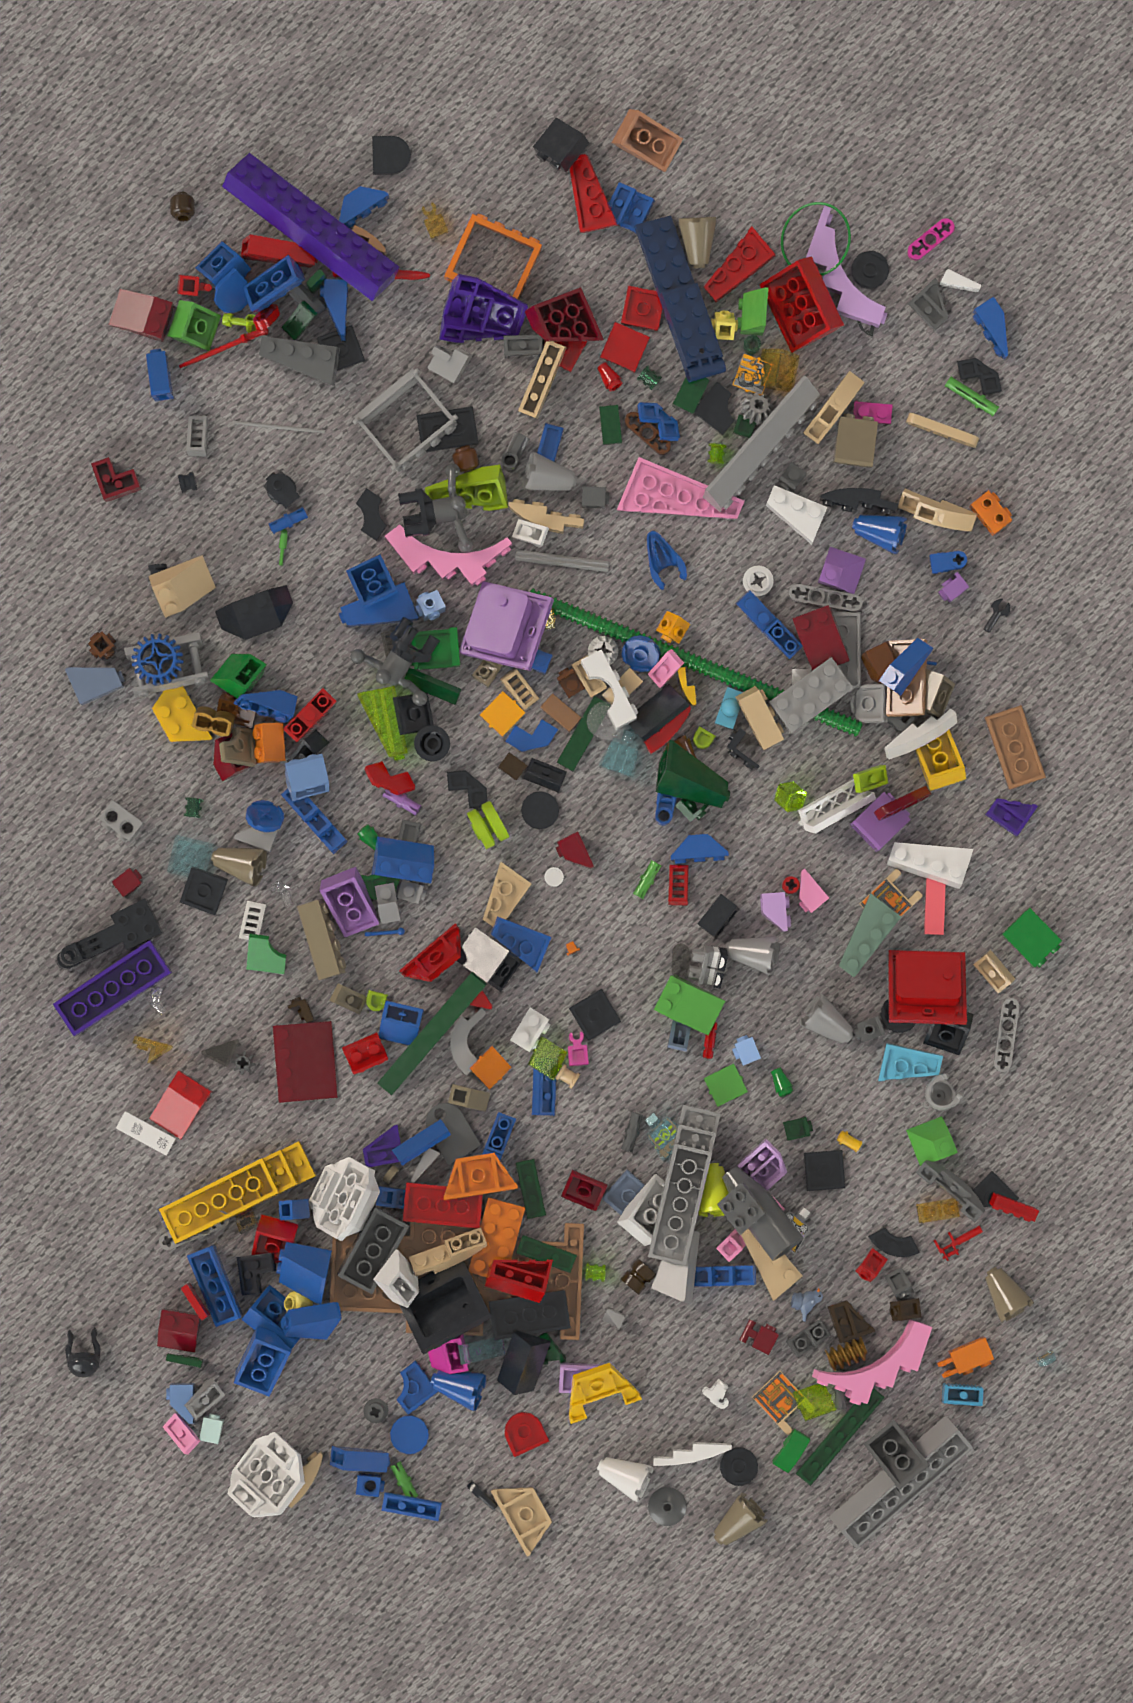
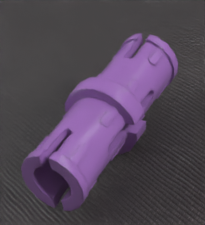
M387 789L385 790L386 793L382 796L397 804L398 808L402 807L415 816L422 806L407 798L408 795L406 794L395 795Z

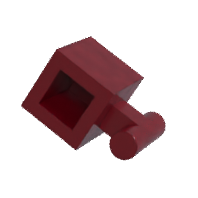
M749 1319L739 1340L746 1343L748 1338L751 1337L754 1339L751 1347L769 1355L779 1336L775 1332L777 1328L766 1323L765 1326L760 1325L757 1332L753 1330L756 1322Z

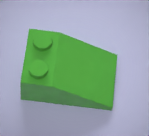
M768 288L743 293V299L739 298L738 310H742L741 317L737 319L740 334L763 336L766 326Z
M671 975L654 1010L709 1035L726 1001L677 975Z

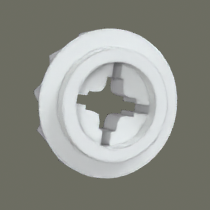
M753 566L744 574V588L746 591L751 590L755 596L765 595L773 586V575L764 566ZM754 574L758 576V578L766 577L761 582L762 588L758 584L751 585L753 581H755Z
M599 636L593 639L588 647V656L598 652L595 649H601L603 643H605L606 650L612 652L607 654L613 663L618 656L616 642L607 636Z

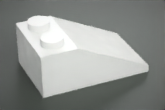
M657 1174L653 1175L629 1203L617 1221L619 1225L644 1246L651 1244L665 1183Z

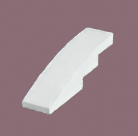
M949 709L938 720L931 716L918 728L912 723L885 747L886 758L892 759L907 754L941 736L957 724L956 712Z
M692 1442V1450L673 1449V1457L653 1456V1466L697 1462L731 1450L732 1445L731 1443Z

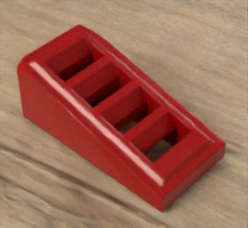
M669 865L668 905H688L689 865ZM673 872H685L684 875H673ZM673 879L684 880V883H674ZM673 887L684 888V891L673 890ZM673 895L684 896V898H673Z

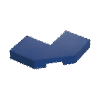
M639 402L637 406L640 422L658 423L660 440L678 441L680 439L678 421L675 418L667 415L658 403Z
M543 719L532 735L515 725L505 742L521 752L546 747L550 744L558 729Z

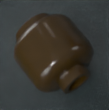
M178 192L170 199V214L172 217L180 222L190 220L195 214L194 198L186 192Z

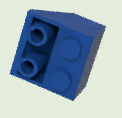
M386 1001L379 1030L380 1039L410 1045L419 1034L424 1009Z

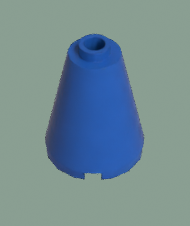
M859 515L858 518L854 519L852 529H855V534L897 555L900 551L896 549L898 543L902 545L906 533L907 524H904V522L907 521V518L901 516Z
M439 1370L437 1374H433L431 1384L434 1390L465 1408L476 1411L482 1399V1388H485L486 1375L472 1372L448 1374Z

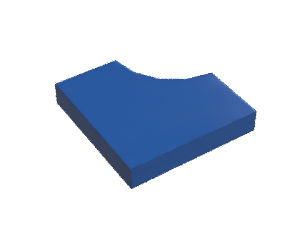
M416 1360L400 1372L404 1388L396 1400L409 1415L438 1391L433 1389L431 1380Z

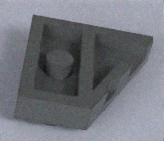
M936 278L908 303L933 331L949 318Z

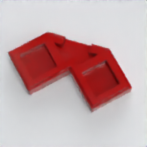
M383 761L365 766L364 770L373 786L390 790V793L395 795L415 790L416 786L408 771L390 776Z

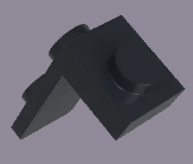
M741 728L738 732L734 730L728 738L730 743L726 747L729 749L727 753L735 759L739 757L744 760L743 765L748 769L753 770L755 768L758 770L760 766L736 749V746L747 732Z

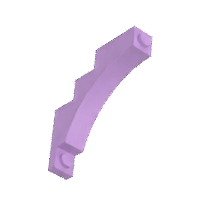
M824 206L806 258L812 256L817 267L828 271L839 262L835 245V229L825 226L830 225L833 214H830V207ZM841 264L832 272L824 275L823 281L828 291L841 295L837 306L839 315L873 325L876 328H879L880 323H885L888 314L884 312L886 307L863 295L848 279Z

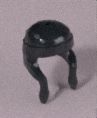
M95 1327L91 1331L94 1353L80 1352L72 1354L74 1335L71 1330L67 1333L68 1343L65 1348L67 1367L77 1377H90L99 1367L101 1347L96 1338L98 1333Z

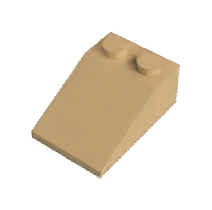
M203 555L149 576L152 589L165 618L185 610L216 588Z

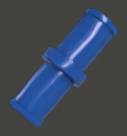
M301 507L290 514H283L284 517L268 524L272 533L275 534L287 527H293V524L307 519L308 516L304 508Z

